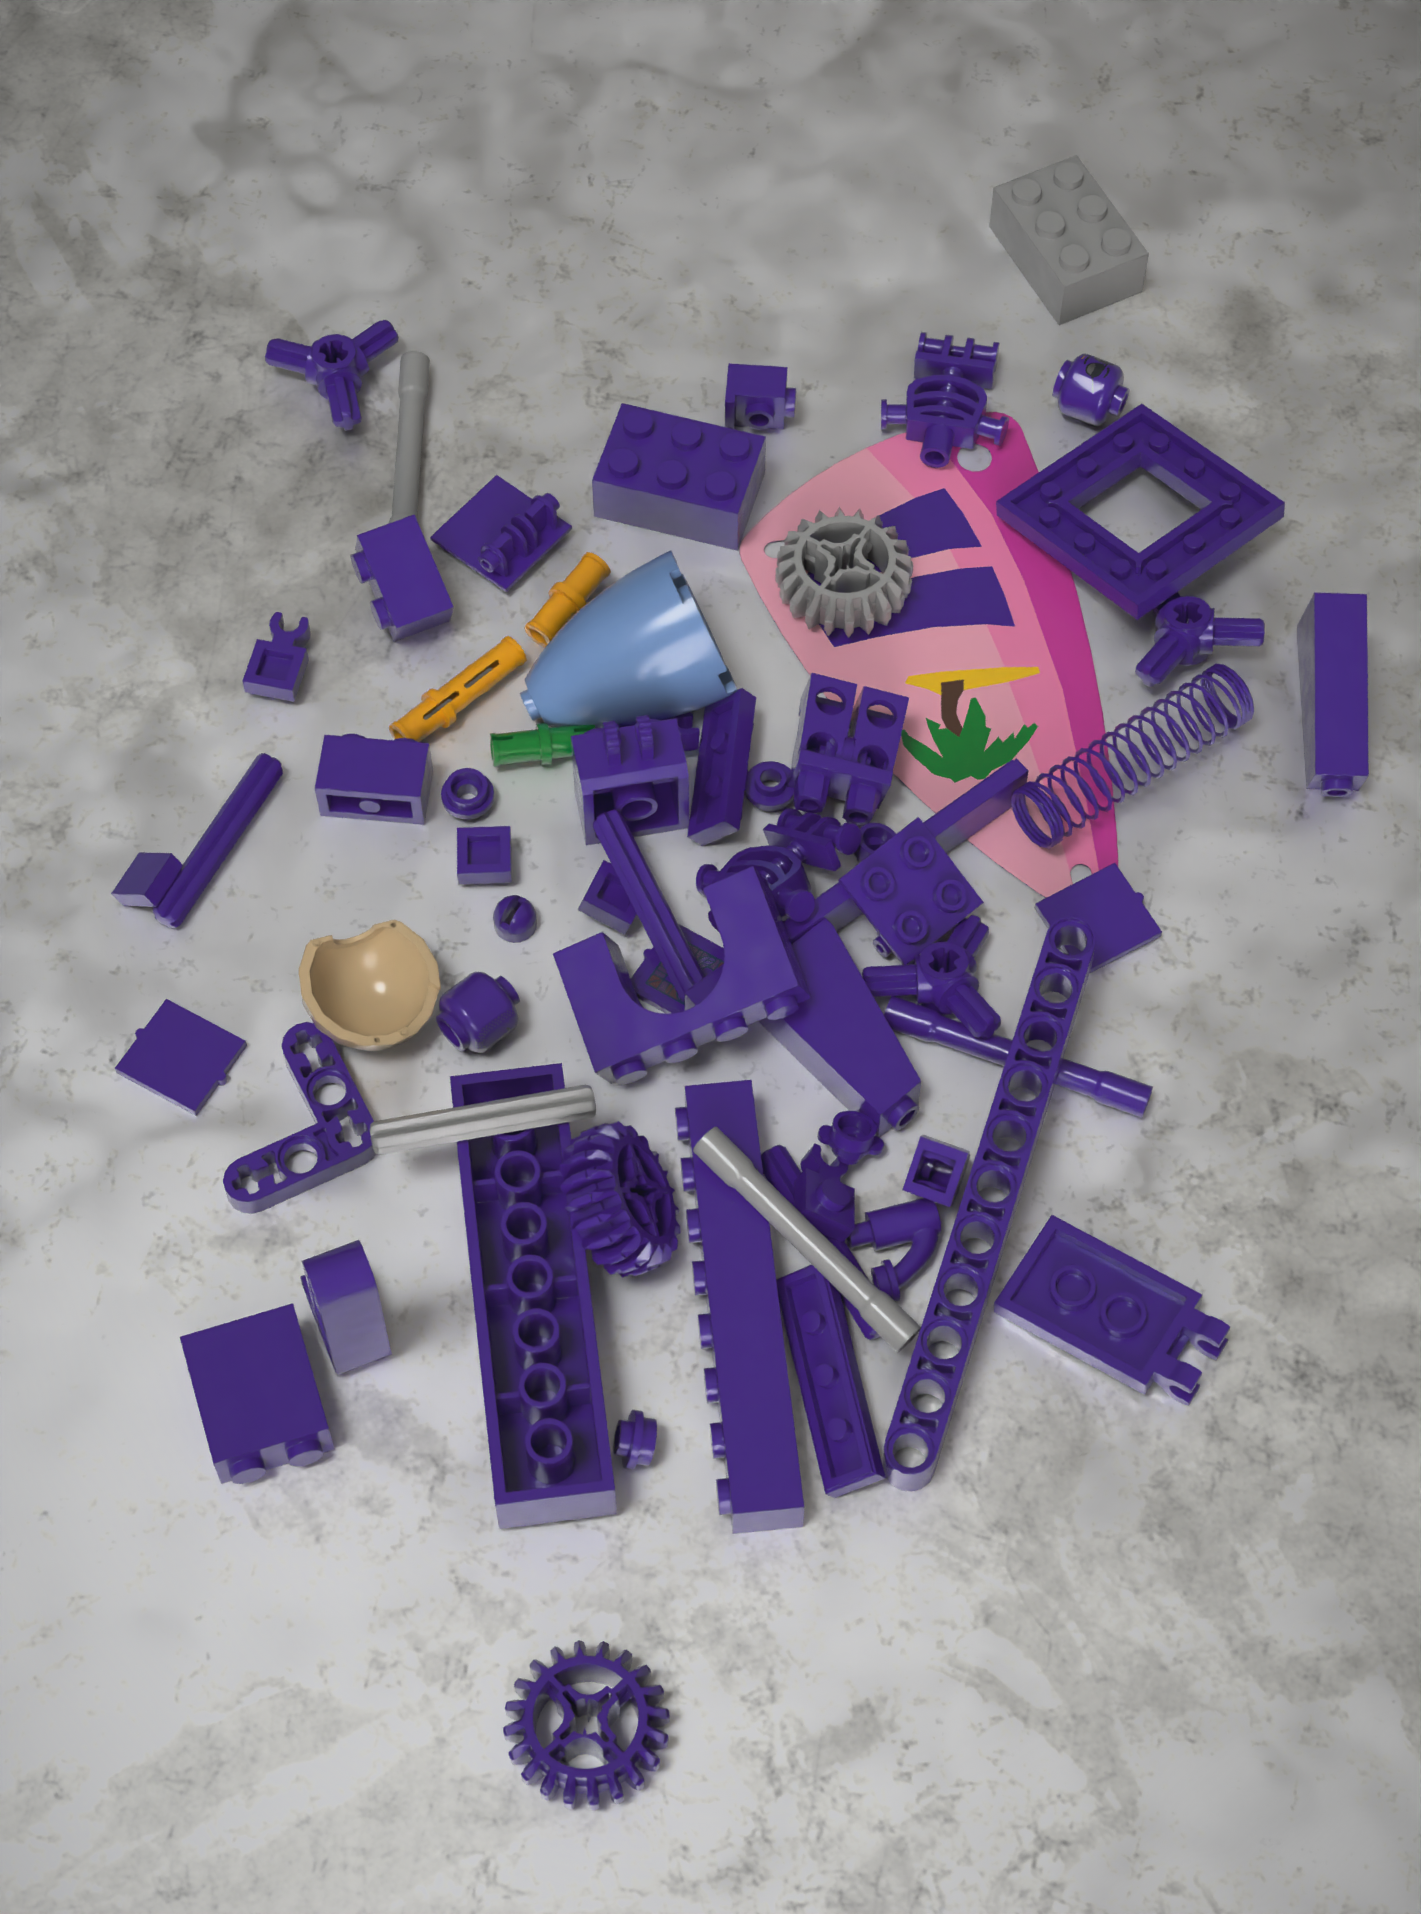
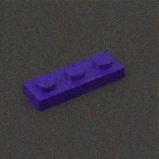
M743 688L738 689V691L720 701L706 706L704 710L687 834L689 839L701 846L740 830L756 697Z

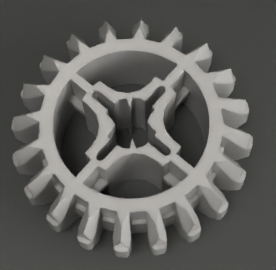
M840 507L834 517H827L819 510L815 517V523L801 519L798 531H788L784 546H780V551L777 554L778 567L775 572V581L778 583V588H780L779 595L782 599V604H790V612L793 618L805 616V623L808 629L818 624L824 625L827 636L835 628H842L848 638L853 633L855 627H861L866 633L870 634L874 628V621L887 626L888 621L891 619V613H900L904 606V600L908 598L912 586V579L910 577L913 573V562L911 557L908 556L909 549L906 540H898L895 526L882 528L883 522L880 519V515L869 521L865 520L861 509L854 516H845ZM876 565L882 573L874 570V566ZM805 570H807V571H809L810 573L814 574V579L817 580L818 582H820L821 585L819 586L818 584H816V583L807 575V573H806Z

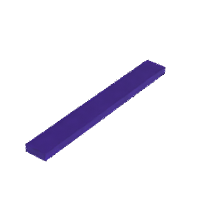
M1017 758L1011 760L923 823L944 851L948 853L1012 807V793L1027 783L1029 770ZM838 882L815 899L814 910L808 919L802 922H795L787 918L783 923L790 942L793 944L825 918L833 924L838 932L863 914V912L840 882ZM724 964L685 991V1010L696 1006L712 992L721 976Z

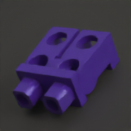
M811 673L800 700L797 738L792 757V769L787 784L788 787L794 788V807L796 810L804 812L822 813L826 805L827 796L845 801L842 818L846 822L864 826L870 823L876 809H879L891 786L893 768L909 697L863 686L853 708L857 684ZM823 692H831L838 695L842 702L818 697L817 695ZM874 705H882L887 707L892 712V715L869 710L868 708Z

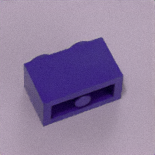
M415 514L357 535L356 553L350 555L355 574L361 584L369 582L375 600L370 601L374 619L380 630L388 628L393 642L451 620L454 606Z
M344 734L342 736L324 735L315 783L320 816L424 825L433 776L429 743H420L409 738H398L395 740L372 739L358 734Z

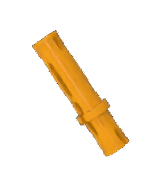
M506 636L499 644L468 665L438 690L429 689L422 695L421 703L398 721L390 724L389 731L393 739L409 738L421 742L438 728H448L456 722V715L488 692L509 673L527 661L522 647L512 637ZM488 668L492 669L490 672H488L486 675L480 678L469 688H465L467 684H469L471 681H473L475 678L481 675ZM448 699L452 700L445 706H443L435 714H433L431 717H429L428 719H424V717H426L428 714L437 709V707H439L445 701H447Z

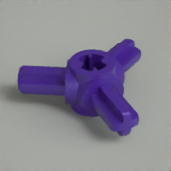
M388 320L376 322L353 339L345 335L331 334L316 340L312 346L277 338L268 342L265 361L271 366L305 374L306 382L317 385L320 395L328 399L334 426L343 427L345 431L353 429V425L360 423L362 419L357 393L362 387L361 377L369 372L368 362L395 345L399 337L393 325Z
M1176 592L1153 609L1157 615L1155 619V626L1157 628L1154 634L1155 645L1136 665L1135 673L1142 679L1144 685L1153 687L1155 684H1161L1177 665H1195L1204 661L1209 655H1213V645L1261 646L1264 643V620L1260 618H1214L1215 608H1210L1207 602L1193 596L1181 597Z
M971 915L969 918L961 920L947 942L933 943L927 946L920 955H914L913 965L871 966L863 969L862 977L874 997L915 995L917 1004L936 1010L941 1015L954 1014L974 1037H981L985 1040L992 1037L994 1031L1001 1026L1000 1016L978 993L979 981L974 976L977 970L974 958L989 935V927L982 923L981 918L976 915Z

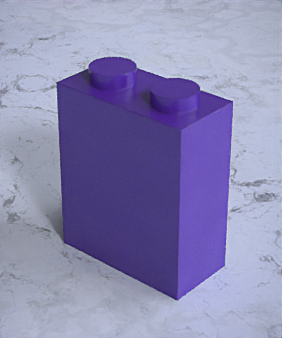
M293 1303L180 1337L212 1461L221 1484L230 1481L235 1484L250 1483L263 1477L266 1474V1470L286 1464L296 1467L309 1465L321 1459L325 1452L335 1450Z

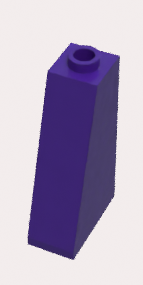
M1314 592L1297 625L1306 789H1321V794L1328 797H1345L1352 795L1353 790L1359 791L1369 776L1367 594Z
M825 918L792 944L812 998L799 1003V1009L787 1017L777 1020H769L766 1017L758 1022L849 1111H858L869 1116L876 1124L877 1131L875 1136L881 1137L892 1127L895 1130L902 1129L916 1116L920 1108L919 1097L922 1081L835 927Z

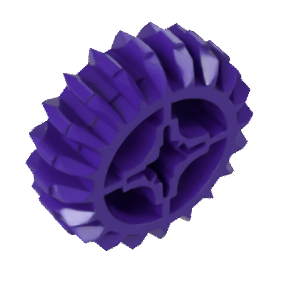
M618 1121L612 1124L604 1123L592 1127L571 1139L570 1146L563 1149L564 1162L560 1164V1172L565 1181L560 1184V1189L566 1195L567 1205L565 1209L570 1212L573 1219L572 1229L578 1230L582 1238V1247L591 1250L593 1261L597 1265L603 1264L604 1269L610 1275L618 1273L623 1278L630 1275L638 1276L656 1269L662 1263L671 1260L672 1252L677 1250L678 1247L676 1236L680 1234V1225L676 1220V1216L679 1214L680 1209L674 1203L673 1193L675 1190L669 1185L667 1179L668 1171L663 1170L661 1167L659 1154L649 1149L647 1138L644 1135L638 1136L637 1131L631 1125L624 1126Z
M578 1640L574 1643L575 1657L565 1659L563 1651L559 1647L554 1646L550 1650L553 1666L547 1668L541 1661L533 1659L529 1666L536 1682L518 1678L514 1683V1689L523 1700L506 1702V1715L516 1721L504 1726V1738L506 1741L518 1743L508 1752L509 1759L513 1765L528 1763L521 1773L522 1781L527 1786L535 1784L545 1777L541 1785L540 1794L541 1798L546 1801L553 1798L559 1788L564 1789V1807L568 1809L574 1808L579 1793L587 1794L589 1809L595 1811L600 1807L599 1793L607 1790L611 1800L615 1804H620L624 1801L621 1783L626 1781L633 1789L640 1791L645 1786V1780L638 1767L656 1772L660 1767V1758L652 1750L668 1747V1734L657 1729L670 1722L669 1710L656 1706L664 1698V1690L661 1685L645 1686L651 1678V1669L647 1665L638 1666L631 1672H628L632 1664V1653L628 1650H623L614 1661L609 1660L610 1649L608 1643L600 1642L596 1649V1655L587 1656L584 1642ZM595 1682L607 1686L595 1694L585 1695L577 1692L571 1685ZM551 1699L556 1704L557 1712L563 1721L558 1729L552 1733L553 1741L546 1748H543L536 1736V1727L542 1709ZM629 1701L637 1715L638 1726L633 1740L628 1748L623 1751L617 1744V1736L610 1728L620 1717V1708ZM575 1715L578 1718L587 1715L588 1723L591 1716L597 1717L599 1735L596 1732L587 1734L585 1728L583 1734L577 1733ZM588 1754L599 1759L604 1765L596 1768L580 1769L564 1765L560 1761L563 1760L568 1763L578 1755Z

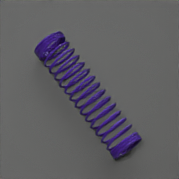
M1215 663L1203 671L1202 675L1198 674L1192 678L1191 683H1184L1179 687L1178 691H1171L1166 695L1165 699H1159L1154 702L1153 707H1146L1141 711L1140 715L1130 717L1127 724H1119L1115 727L1114 732L1108 731L1102 735L1101 740H1094L1089 743L1088 748L1078 750L1075 757L1068 756L1063 760L1062 765H1054L1050 768L1049 773H1041L1037 776L1035 782L1029 781L1013 791L1011 805L1018 824L1030 840L1038 846L1047 849L1054 847L1063 841L1064 836L1069 837L1072 835L1073 827L1080 829L1085 827L1086 818L1096 820L1099 810L1108 812L1111 810L1112 802L1119 804L1124 802L1125 793L1135 795L1138 791V785L1149 786L1151 777L1160 779L1163 777L1164 769L1172 771L1176 768L1177 761H1188L1190 752L1195 754L1202 752L1203 744L1211 746L1215 743L1216 736L1223 738L1227 736L1229 728L1236 730L1250 721L1254 714V703L1249 688L1233 669L1224 664ZM1213 673L1222 677L1236 694L1241 705L1242 717L1235 698L1220 681L1212 677ZM1200 680L1201 686L1195 683ZM1213 682L1231 700L1236 710V715L1232 714L1222 703ZM1187 687H1189V695L1182 692ZM1193 688L1202 691L1211 713L1225 726L1222 733L1215 731L1208 712L1194 698ZM1177 695V703L1171 701L1170 698ZM1181 696L1190 700L1199 722L1212 734L1211 740H1203L1197 723L1181 706ZM1162 703H1164V711L1157 708ZM1168 704L1178 709L1184 726L1192 737L1199 742L1197 749L1190 748L1183 730L1169 715ZM1199 710H1200V711L1202 712V714L1205 716V718H1206L1208 724H1207V723L1205 722V720L1202 718V716H1201ZM1149 711L1151 712V719L1144 716ZM1155 712L1165 717L1173 737L1186 750V756L1183 758L1177 756L1170 738L1156 724ZM1186 718H1187V719L1189 720V722L1192 724L1194 730L1190 727V725H1189L1188 721L1186 720ZM1138 720L1139 728L1131 725V723ZM1142 720L1153 726L1159 743L1173 758L1172 765L1164 764L1157 746L1144 733ZM1125 728L1126 737L1118 733V731ZM1129 729L1136 731L1140 735L1148 754L1160 766L1158 774L1150 771L1145 756L1131 741ZM1113 736V745L1106 742L1105 739ZM1117 737L1128 744L1135 762L1147 774V781L1144 783L1137 779L1131 763L1118 749ZM1097 744H1100V753L1092 750ZM1104 745L1115 752L1122 770L1134 782L1133 790L1130 791L1124 787L1118 772L1105 757ZM1087 753V762L1080 759L1079 756ZM1091 754L1097 756L1102 761L1109 778L1120 789L1121 797L1119 799L1111 796L1105 780L1092 765ZM1074 761V770L1068 768L1066 764ZM1078 762L1089 769L1096 786L1107 797L1108 806L1102 807L1098 804L1092 789L1079 774ZM1057 769H1061V779L1053 775V772ZM1065 771L1071 773L1077 779L1083 794L1094 806V815L1090 816L1084 811L1079 798L1071 787L1067 785ZM1047 778L1048 787L1040 784V780ZM1052 779L1064 788L1071 804L1081 814L1082 822L1080 824H1076L1071 820L1066 807L1054 793ZM1025 795L1038 806L1050 827L1052 838L1047 836L1030 816ZM1061 816L1067 822L1069 827V830L1066 833L1064 832V825Z

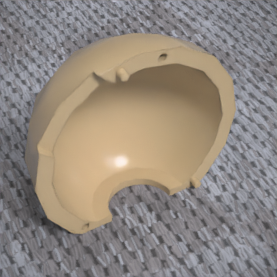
M397 920L374 924L366 932L347 939H333L332 935L310 940L305 947L298 970L302 1003L316 1028L340 1045L366 1051L389 1049L414 1037L432 1016L438 992L441 989L437 961L424 939L404 923Z

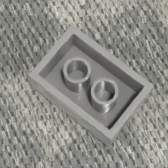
M1077 155L993 187L989 227L1058 325L1142 292L1149 253Z

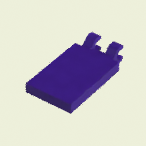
M1054 1215L1050 1216L994 1302V1313L1145 1395L1154 1381L1171 1398L1187 1406L1190 1405L1200 1388V1384L1197 1382L1201 1378L1202 1372L1196 1367L1177 1359L1189 1341L1197 1351L1211 1359L1217 1360L1228 1343V1339L1225 1337L1230 1330V1326L1222 1320L1206 1315L1198 1310L1202 1302L1201 1293Z

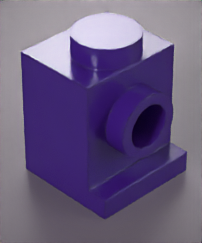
M729 363L725 395V427L735 429V426L751 427L759 430L767 428L784 429L785 417H795L796 388L787 387L788 367Z

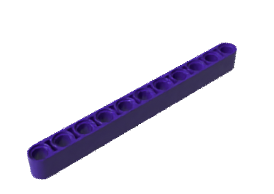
M1078 916L1058 918L1047 930L887 1432L883 1456L885 1477L892 1486L902 1491L912 1492L922 1489L930 1483L935 1473L1091 971L1096 934L1088 921ZM1073 945L1081 952L1075 955H1066L1060 952L1058 947ZM1048 992H1057L1062 994L1067 1000L1060 1003H1051L1045 1000L1042 995ZM1033 1040H1043L1052 1048L1048 1051L1039 1052L1030 1049L1027 1043ZM1024 1088L1033 1091L1037 1097L1030 1101H1020L1014 1098L1011 1092L1015 1089ZM1004 1137L1013 1138L1022 1147L1015 1151H1004L994 1142ZM993 1187L1003 1191L1006 1198L998 1202H989L983 1199L978 1192L984 1188ZM970 1238H980L986 1241L991 1248L984 1253H971L963 1247L962 1243ZM962 1289L971 1293L975 1300L969 1305L958 1306L949 1302L945 1295L952 1290ZM946 1341L953 1344L959 1353L949 1359H940L934 1356L928 1348L935 1342ZM931 1394L940 1400L942 1407L935 1412L925 1413L917 1410L911 1401L918 1395ZM907 1447L915 1448L925 1456V1461L913 1468L905 1467L896 1461L894 1455L900 1449Z

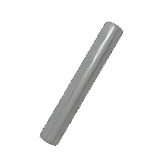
M580 1085L374 1121L370 1124V1136L375 1154L383 1155L589 1119L596 1115V1103L591 1086Z

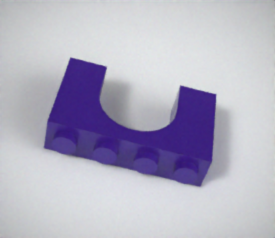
M754 866L703 887L723 942L724 965L721 976L712 992L702 1002L688 1010L664 1014L645 1009L636 995L619 945L603 932L553 953L591 1064L597 1075L610 1084L615 1082L617 1085L633 1083L647 1075V1068L664 1061L667 1063H678L693 1057L698 1052L697 1047L715 1039L719 1042L736 1039L748 1031V1025L766 1017L769 1020L787 1017L799 1009V1003L812 998L768 881Z

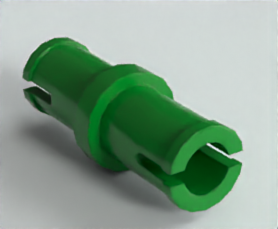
M547 723L536 724L535 730L499 734L490 733V750L493 766L499 767L505 764L539 761L540 765L543 766L551 765L552 759L572 757L571 736L584 734L591 729H595V725L548 728Z

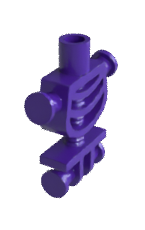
M921 332L914 361L915 380L908 385L906 404H887V399H881V429H886L887 424H906V439L923 442L920 459L927 466L941 468L949 463L952 446L973 449L979 435L994 439V445L1001 446L1007 433L1009 417L1002 416L998 420L986 416L987 395L983 389H992L994 372L996 371L999 355V342H994L992 347L975 344V338H967L965 347L953 346V335H945V339L941 340L927 338V333Z
M788 808L780 814L777 825L769 823L763 828L769 845L750 847L736 853L721 871L713 864H704L697 872L696 888L701 895L705 896L703 887L754 866L768 881L781 918L787 915L788 918L795 922H802L810 917L815 907V899L811 893L812 888L802 863L835 872L841 867L835 848L844 855L855 853L861 842V830L853 823L847 822L841 825L836 818H822L819 814L812 812L802 815L799 810ZM710 910L708 912L709 921L712 924V926L719 932L713 914Z

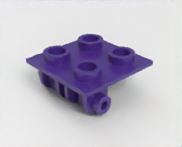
M496 475L430 537V540L507 592L572 530V526L557 516L556 511L560 508V504L553 495L545 493L543 496L536 495L532 499Z
M919 817L838 879L877 931L878 937L873 940V945L877 952L883 957H888L890 954L895 955L902 965H907L914 959V955H919L927 946L937 941L984 903Z

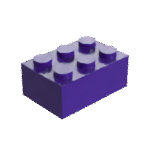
M622 403L592 479L594 517L738 551L765 475L766 436Z

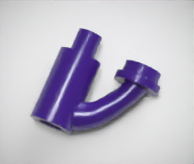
M920 1198L865 1212V1221L856 1223L855 1230L847 1238L850 1248L871 1243L874 1251L912 1242L911 1248L896 1266L893 1267L891 1261L887 1259L881 1261V1266L871 1268L873 1284L879 1290L887 1293L895 1302L900 1301L899 1289L906 1285L925 1266L936 1249L938 1235L941 1234V1222L937 1206L934 1201Z

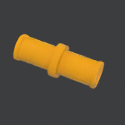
M586 552L563 582H556L549 590L550 598L535 617L524 627L527 635L538 645L546 647L557 632L586 605V601L597 587L610 575L611 571L607 563L599 556Z

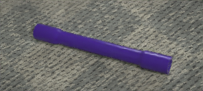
M891 996L884 1013L885 1018L894 1031L925 1042H936L1001 1066L1005 1065L1012 1043L1011 1039L993 1034L992 1037L986 1040L981 1037H974L961 1022L945 1017L936 1010L896 996ZM1028 1046L1030 1049H1033L1035 1051L1044 1052L1042 1050ZM1063 1058L1055 1085L1090 1096L1098 1103L1141 1118L1144 1116L1153 1090V1086L1110 1071H1099Z

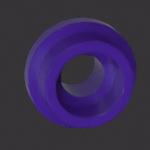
M775 761L761 762L753 766L746 776L745 795L757 809L764 812H777L785 808L794 798V788L787 786L791 769ZM773 781L779 784L774 787H768L763 782Z
M462 768L456 770L442 786V804L445 810L456 818H478L484 815L493 804V785L485 775L476 769ZM464 794H473L476 796L472 799H460V797Z
M632 1410L628 1420L618 1421L614 1434L613 1453L614 1455L622 1456L623 1468L633 1470L637 1464L650 1465L657 1438L656 1419L644 1417L643 1411Z

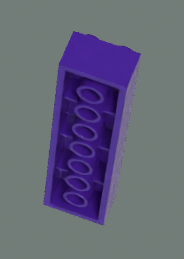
M562 1063L450 1076L453 1108L565 1088ZM569 1122L457 1141L494 1501L499 1529L617 1514L615 1483L586 1251L582 1247V1238L578 1230L572 1229L573 1219L570 1212L565 1209L567 1205L566 1195L560 1189V1184L565 1181L560 1172V1164L564 1162L563 1149L570 1146L571 1141Z

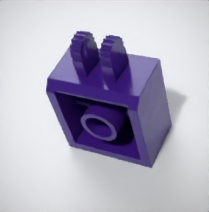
M649 715L636 717L635 725L620 728L616 726L615 721L602 722L603 728H595L584 734L571 736L574 792L586 846L600 843L593 829V823L598 815L613 809H617L622 813L633 837L689 827V774L677 718L660 721L650 719Z

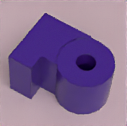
M926 1135L920 1136L902 1190L951 1207L962 1184L970 1159V1151Z

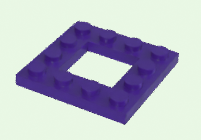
M1140 404L996 501V513L999 518L1137 620L1284 517L1285 510L1284 501L1144 404ZM1141 466L1201 510L1138 553L1080 511L1079 508Z

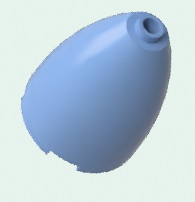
M670 550L632 570L582 607L557 632L541 652L525 678L528 689L521 692L520 696L533 721L542 717L544 723L551 727L595 725V728H603L602 722L615 721L619 727L632 726L636 724V717L649 715L650 719L657 720L683 715L732 695L738 689L727 665L724 663L721 652L684 574H681L677 561Z

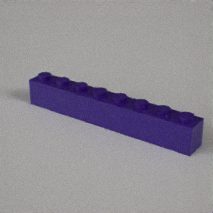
M752 1080L685 1086V1107L675 1108V1120L678 1141L688 1140L690 1157L680 1158L683 1192L694 1191L696 1205L695 1209H686L689 1243L700 1242L702 1261H692L695 1296L706 1295L708 1314H698L701 1349L712 1348L714 1365L713 1368H704L707 1404L718 1403L720 1419L718 1423H710L713 1459L724 1458L726 1478L716 1479L719 1515L730 1514L732 1534L803 1527L805 1507L770 1224L736 1189L728 1186L693 1152V1148L699 1140L712 1128L718 1127L752 1161L755 1169L763 1176Z

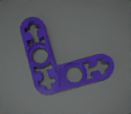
M304 1022L290 1028L283 1037L282 1050L286 1066L315 1124L247 1154L228 1166L223 1178L225 1192L233 1208L242 1213L254 1214L262 1212L357 1169L371 1161L376 1155L370 1136V1124L374 1120L333 1040L318 1030L314 1023ZM308 1042L312 1048H316L321 1068L312 1072L307 1056L303 1052L300 1053L299 1046L303 1043ZM325 1084H339L346 1090L343 1099L333 1105H323L315 1099L317 1090ZM347 1116L354 1133L357 1136H361L362 1144L357 1147H352L350 1142L345 1141L340 1121ZM297 1151H310L316 1155L317 1163L308 1172L294 1173L286 1167L288 1158ZM274 1163L277 1165L279 1176L282 1180L278 1184L275 1183L274 1176L269 1168V1165ZM251 1176L253 1181L258 1182L259 1190L257 1192L249 1194L242 1187L241 1180L245 1177Z

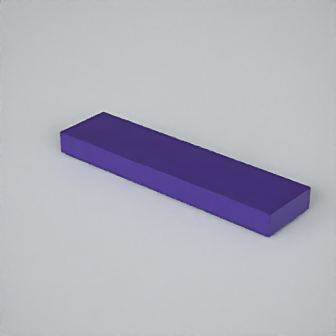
M813 1265L776 1279L779 1303L825 1494L837 1498L885 1479V1472L840 1292Z

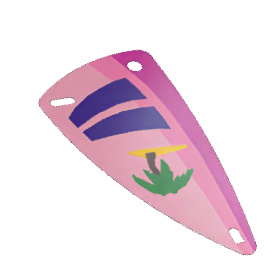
M986 412V416L998 420L1002 416L1009 417V425L1002 445H994V439L979 435L976 441L977 445L987 448L991 453L992 461L986 469L981 471L964 469L957 459L958 452L962 448L953 446L949 463L941 468L927 466L920 459L923 442L907 440L905 432L869 446L839 461L810 479L767 513L748 532L740 544L739 554L760 598L781 634L809 675L816 673L857 684L853 708L863 686L909 697L893 774L934 813L939 812L1011 760L1017 758L1029 770L1027 782H1035L1037 776L1041 773H1049L1051 767L1062 765L1065 758L1068 756L1075 757L1078 750L1088 748L1089 743L1094 740H1101L1102 735L1105 734L1104 718L1092 653L1071 570L999 518L996 513V501L1039 473L1022 428L1012 417L999 412ZM839 507L845 516H854L861 509L864 519L868 521L880 515V519L883 522L882 528L895 526L898 540H906L909 549L908 556L911 557L913 562V573L910 577L912 579L911 592L908 594V598H905L904 606L900 613H891V619L888 621L887 626L874 621V628L870 634L866 633L861 627H855L849 638L842 628H835L827 636L824 625L818 624L808 629L805 623V616L793 618L790 612V604H782V599L779 595L780 588H778V583L775 581V572L778 567L777 558L767 556L764 551L765 546L771 542L785 541L788 531H798L801 519L815 523V517L819 510L827 517H834ZM875 565L874 570L882 573L881 570ZM805 570L807 575L820 586L821 583L814 579V574ZM823 692L827 699L842 702L838 695L831 692ZM874 705L868 708L869 710L892 715V712L882 705ZM1100 744L1094 746L1092 750L1100 753ZM1104 745V754L1109 761L1108 747ZM1087 753L1081 754L1079 758L1087 762ZM1091 754L1093 767L1105 780L1111 796H1113L1112 780L1109 778L1102 761L1097 756ZM1070 761L1066 766L1074 770V761ZM1078 762L1079 774L1092 789L1098 804L1102 807L1108 806L1107 797L1096 786L1089 769ZM1057 769L1053 772V775L1061 779V769ZM1065 771L1067 785L1071 787L1079 798L1084 811L1090 816L1094 815V806L1083 794L1077 779L1071 773ZM1047 778L1040 780V784L1048 787ZM1052 779L1054 793L1066 807L1071 820L1076 824H1080L1082 822L1081 814L1071 804L1064 788ZM1025 795L1030 816L1036 825L1047 836L1052 838L1050 827L1038 806ZM1112 802L1110 811L1099 810L1096 820L1086 818L1085 827L1082 829L1073 827L1071 836H1064L1063 841L1050 849L1040 847L1030 840L1018 824L1012 807L967 839V841L996 864L1045 898L1073 884L1070 872L1076 865L1087 866L1092 874L1113 863H1116L1118 866L1114 802ZM1061 816L1064 825V832L1066 833L1069 830V827L1067 822Z

